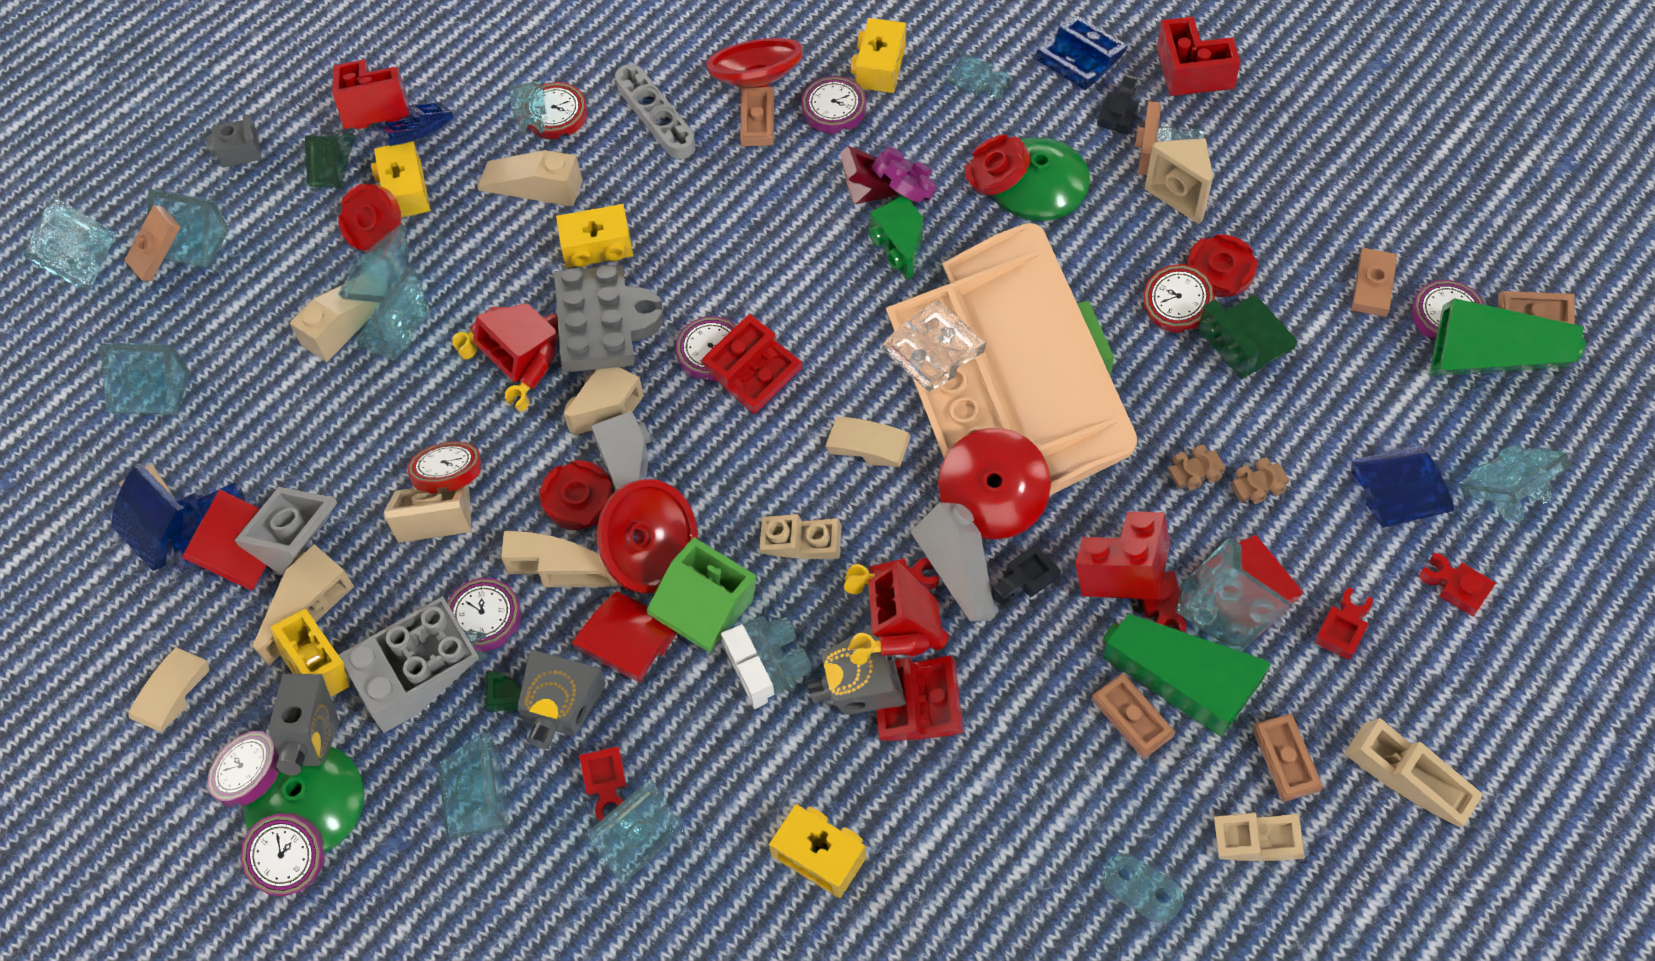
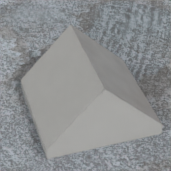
M278 487L238 535L235 542L245 551L283 576L286 569L292 565L294 559L301 554L327 521L337 501L334 497Z

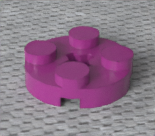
M887 146L872 165L874 172L880 179L885 173L892 180L888 186L915 202L921 203L925 198L926 203H928L937 190L936 183L929 178L932 171L925 164L919 161H915L912 164L904 159L900 151L891 146Z

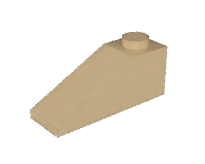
M543 150L488 161L477 187L479 191L573 207L583 180L577 155Z
M368 272L314 298L290 322V325L302 347L328 362L396 292V289L383 279Z
M315 544L306 552L299 554L292 562V565L286 569L252 645L269 666L280 656L272 635L271 626L305 608L313 620L317 622L354 587L346 572Z

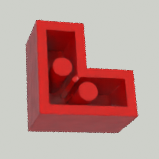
M1194 16L1161 20L1157 51L1170 96L1235 88L1241 61L1233 37L1201 41Z
M366 59L333 65L332 94L344 129H363L372 123L381 121L397 122L403 117L409 116V101L398 66L369 72Z
M1127 512L1120 538L1082 537L1075 563L1082 597L1159 599L1170 549L1165 512Z

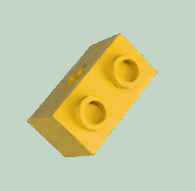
M868 18L865 31L860 30L858 35L857 49L860 50L859 54H854L851 62V74H856V83L862 89L894 93L906 48V23Z
M409 140L374 148L376 162L371 163L376 183L380 182L382 187L390 190L397 199L401 218L431 211L422 164L414 141Z
M624 204L556 216L561 250L566 268L585 267L589 264L618 261L634 256Z
M306 608L270 627L277 650L293 674H322L330 697L350 687L343 661Z
M795 804L769 843L771 857L841 899L866 859V846L862 844L863 839L848 828L843 827L840 831L827 823L829 821L828 818L819 810L813 807H808L806 810ZM823 843L827 844L828 851L820 849L817 853L813 852L812 845L820 847Z

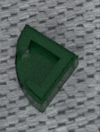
M486 671L487 711L518 710L521 688L512 679L500 672Z

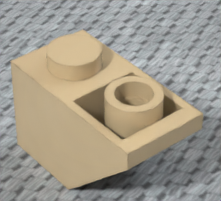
M620 367L592 370L586 377L584 386L578 395L572 397L566 404L564 417L569 432L575 435L592 431L591 425L633 411L644 397L640 377Z

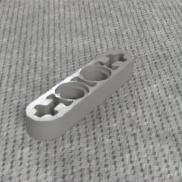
M634 64L620 67L615 73L617 89L641 121L672 158L685 159L691 156L695 151V139L689 126L642 68ZM631 81H636L637 88L634 89V85L631 83ZM644 97H652L655 99V101L649 105H642L638 103L639 100H641ZM662 117L672 120L665 126L655 124L656 120ZM676 133V137L678 138V140H679L681 143H684V144H680L679 142H674V136H673V135Z

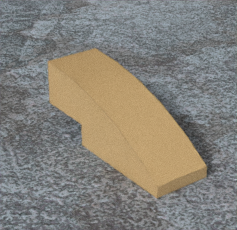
M504 531L501 558L508 574H539L544 587H619V583L606 570L600 555L592 550L554 536L532 532Z
M1381 718L1364 723L1344 753L1389 788L1458 827L1466 824L1483 796L1478 789L1421 742L1411 744Z

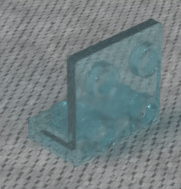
M407 266L395 285L389 289L356 339L360 348L396 360L401 351L409 346L412 334L418 325L425 321L430 308L414 268Z
M1229 537L1179 585L1177 613L1227 647L1242 652L1289 609V601L1242 569V546Z

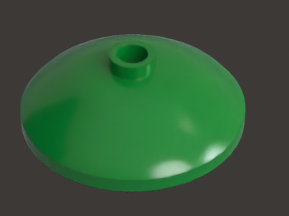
M1043 137L1022 139L1021 141L1030 153V163L1027 171L1019 182L1011 188L993 195L994 199L1009 213L1032 221L1054 220L1073 212L1082 204L1089 190L1090 173L1083 157L1071 146L1055 139Z
M330 746L323 764L319 766H302L301 772L297 775H286L279 771L275 782L265 794L254 802L243 806L246 827L249 831L261 819L274 814L296 813L312 821L320 831L324 841V853L339 845L351 833L361 816L365 798L362 776L356 765L345 753ZM295 787H302L298 795L290 796L291 791Z

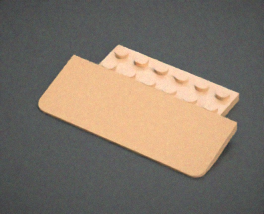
M1027 223L992 236L942 263L949 284L886 307L887 314L944 458L960 439L977 430L1003 428L1015 431L1033 442L1044 456L1050 472V495L1128 458L1136 449L1137 435L1047 236L1040 226Z

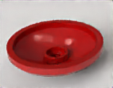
M757 39L735 44L718 51L707 60L706 65L708 73L721 82L737 87H768L769 83L781 79L799 63L803 56V49L799 42L792 39Z
M986 428L966 435L949 450L941 465L938 488L942 503L961 504L971 512L974 518L973 523L980 531L981 538L1000 540L1026 531L1039 519L1048 503L1051 478L1044 456L1028 438L1008 429ZM998 475L1002 480L1001 485L997 488L989 487L987 484L988 477Z
M654 479L632 481L617 489L605 503L597 527L598 550L606 570L620 585L639 593H656L671 562L694 537L698 539L695 516L687 500L673 486ZM633 531L636 533L637 536L635 543L632 537Z

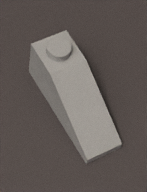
M633 411L591 425L597 447L615 491L629 482L646 479L649 460L646 444L651 442V438L645 423H637Z
M939 502L910 532L969 621H991L996 614L981 533L973 523V515L965 506Z

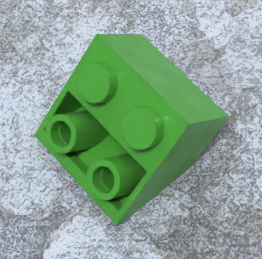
M694 537L671 562L647 608V614L710 653L721 640V633L729 630L753 602L757 575Z

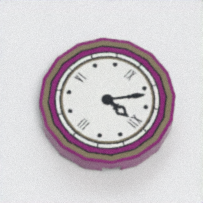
M839 76L823 77L806 88L801 99L805 120L811 127L820 132L834 134L840 133L841 129L848 128L850 130L855 128L863 120L866 112L865 92L859 84L849 78Z
M1453 280L1433 281L1423 286L1417 293L1412 305L1411 315L1414 325L1424 336L1429 339L1431 337L1436 338L1444 304L1456 298L1484 305L1483 299L1474 289L1464 283Z
M718 316L702 317L691 321L681 330L676 340V356L682 370L695 379L700 380L701 377L708 378L709 381H717L701 363V359L737 325L731 320Z
M479 578L468 581L457 588L447 601L448 606L475 651L486 652L501 647L507 642L506 639L512 633L515 634L520 626L522 612L517 595L509 585L497 579Z
M251 731L238 736L227 744L215 758L209 770L207 786L210 795L226 807H233V805L238 803L242 806L250 804L265 794L275 782L279 773L276 769L279 755L271 737L264 732Z
M278 813L267 816L249 829L242 842L240 860L244 874L254 887L268 895L287 896L300 892L316 880L324 866V841L322 834L312 821L299 814Z

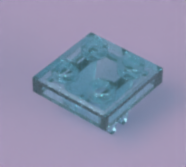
M54 197L49 201L23 256L38 264L39 268H45L50 271L51 275L59 276L86 292L92 288L116 233L57 197Z
M1514 445L1500 451L1499 457L1490 463L1474 468L1471 471L1472 475L1461 481L1459 486L1466 497L1494 501L1506 521L1513 518L1518 523L1524 519L1520 500L1529 495L1534 502L1539 499L1545 504L1551 501L1552 494L1548 481L1572 465L1566 452L1549 451L1546 448H1522L1520 445Z

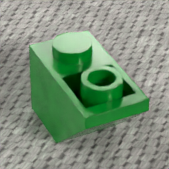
M901 196L870 212L871 227L868 229L872 242L877 247L881 246L884 249L894 270L899 269L908 280L913 277L922 245L924 218L908 198Z

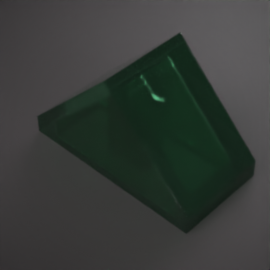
M320 131L305 135L306 172L309 187L341 188L355 138L353 133Z

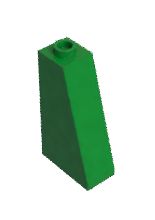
M1454 298L1442 306L1429 374L1442 376L1563 368L1578 362V359L1582 357L1586 344L1585 339L1582 338L1584 326Z
M1128 614L1121 624L1114 622L1102 640L1106 643L1103 654L1105 660L1221 738L1263 682L1271 665L1264 659Z

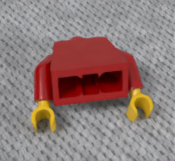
M525 303L511 307H490L484 313L476 316V321L469 327L470 332L468 334L466 332L456 333L453 336L452 344L456 350H459L458 353L463 359L472 358L476 354L478 346L513 382L522 381L519 386H510L505 392V399L509 405L513 402L514 398L521 396L515 408L518 412H522L528 408L530 403L526 393L530 388L535 389L556 355L555 345L557 334H559L558 316L553 313L542 317L529 304Z
M896 562L884 571L875 570V574L869 573L867 568L860 564H854L848 569L844 584L846 592L855 595L860 594L865 584L869 586L872 634L878 638V640L874 641L866 633L856 634L848 646V649H857L850 658L852 663L863 665L867 662L871 653L879 652L880 656L908 655L914 657L923 654L928 648L938 651L946 645L949 634L941 627L938 601L903 565Z

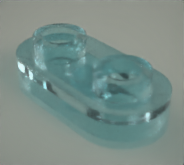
M1117 855L1107 863L1103 874V882L1105 888L1112 896L1156 922H1168L1178 915L1183 905V893L1175 881L1131 855ZM1127 869L1132 873L1133 878L1131 880H1123L1119 876L1118 871ZM1159 891L1165 892L1169 896L1170 901L1167 903L1159 902L1155 897V893Z

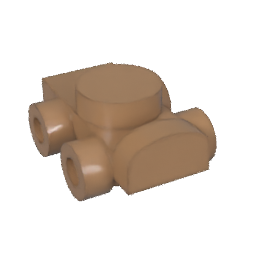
M1199 445L1192 450L1195 458L1189 460L1185 452L1178 453L1172 458L1175 465L1168 468V472L1177 488L1187 486L1191 491L1199 488L1206 478L1209 483H1214L1221 479V472H1224L1226 467L1216 450L1209 452L1205 445Z
M1265 457L1256 462L1255 466L1258 470L1256 472H1252L1248 465L1240 467L1235 472L1239 479L1232 481L1231 484L1234 494L1241 503L1252 499L1254 504H1258L1267 498L1269 491L1274 496L1285 492L1289 478L1279 463L1272 465L1270 460Z

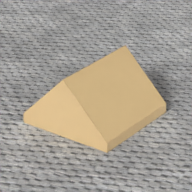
M1206 139L1156 142L1152 146L1144 189L1200 224L1204 218L1213 180Z
M469 484L455 491H448L447 487L437 488L438 493L432 494L419 491L416 488L395 491L384 510V515L398 543L472 532Z

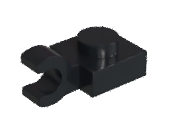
M1125 74L1118 95L1107 94L1098 116L1097 126L1129 134L1140 102L1132 100L1136 91L1135 84L1138 77Z
M1035 544L1007 564L1006 572L1010 576L994 586L997 592L992 598L1001 608L1009 605L1022 590L1031 598L1060 577L1061 570Z

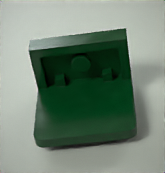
M1250 296L1227 310L1216 299L1203 307L1198 326L1199 332L1241 380L1291 352L1296 347V338L1260 298L1256 296Z

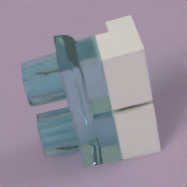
M762 616L721 633L724 649L754 710L768 703L767 698L783 690L791 691L796 689L795 680L812 670L811 662L803 647L784 655L780 648L796 640V634L788 617L768 623L765 616Z

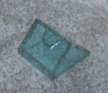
M148 189L147 216L153 205L162 206L181 226L164 259L206 268L211 267L230 230L215 201L163 190Z
M402 223L356 260L338 295L343 299L393 304L409 271L407 227Z
M109 342L100 344L107 413L177 415L179 413L190 370L173 344Z
M481 732L438 763L447 839H456L509 827L500 752L490 734Z
M649 779L581 836L618 881L624 884L679 836L684 829L655 783Z

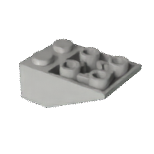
M443 596L338 655L343 661L344 667L371 716L383 733L419 714L479 658Z

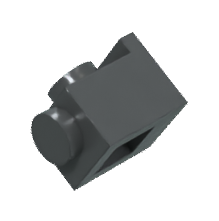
M249 114L242 115L243 120L212 126L213 135L206 138L210 154L218 157L223 168L262 160L259 134Z

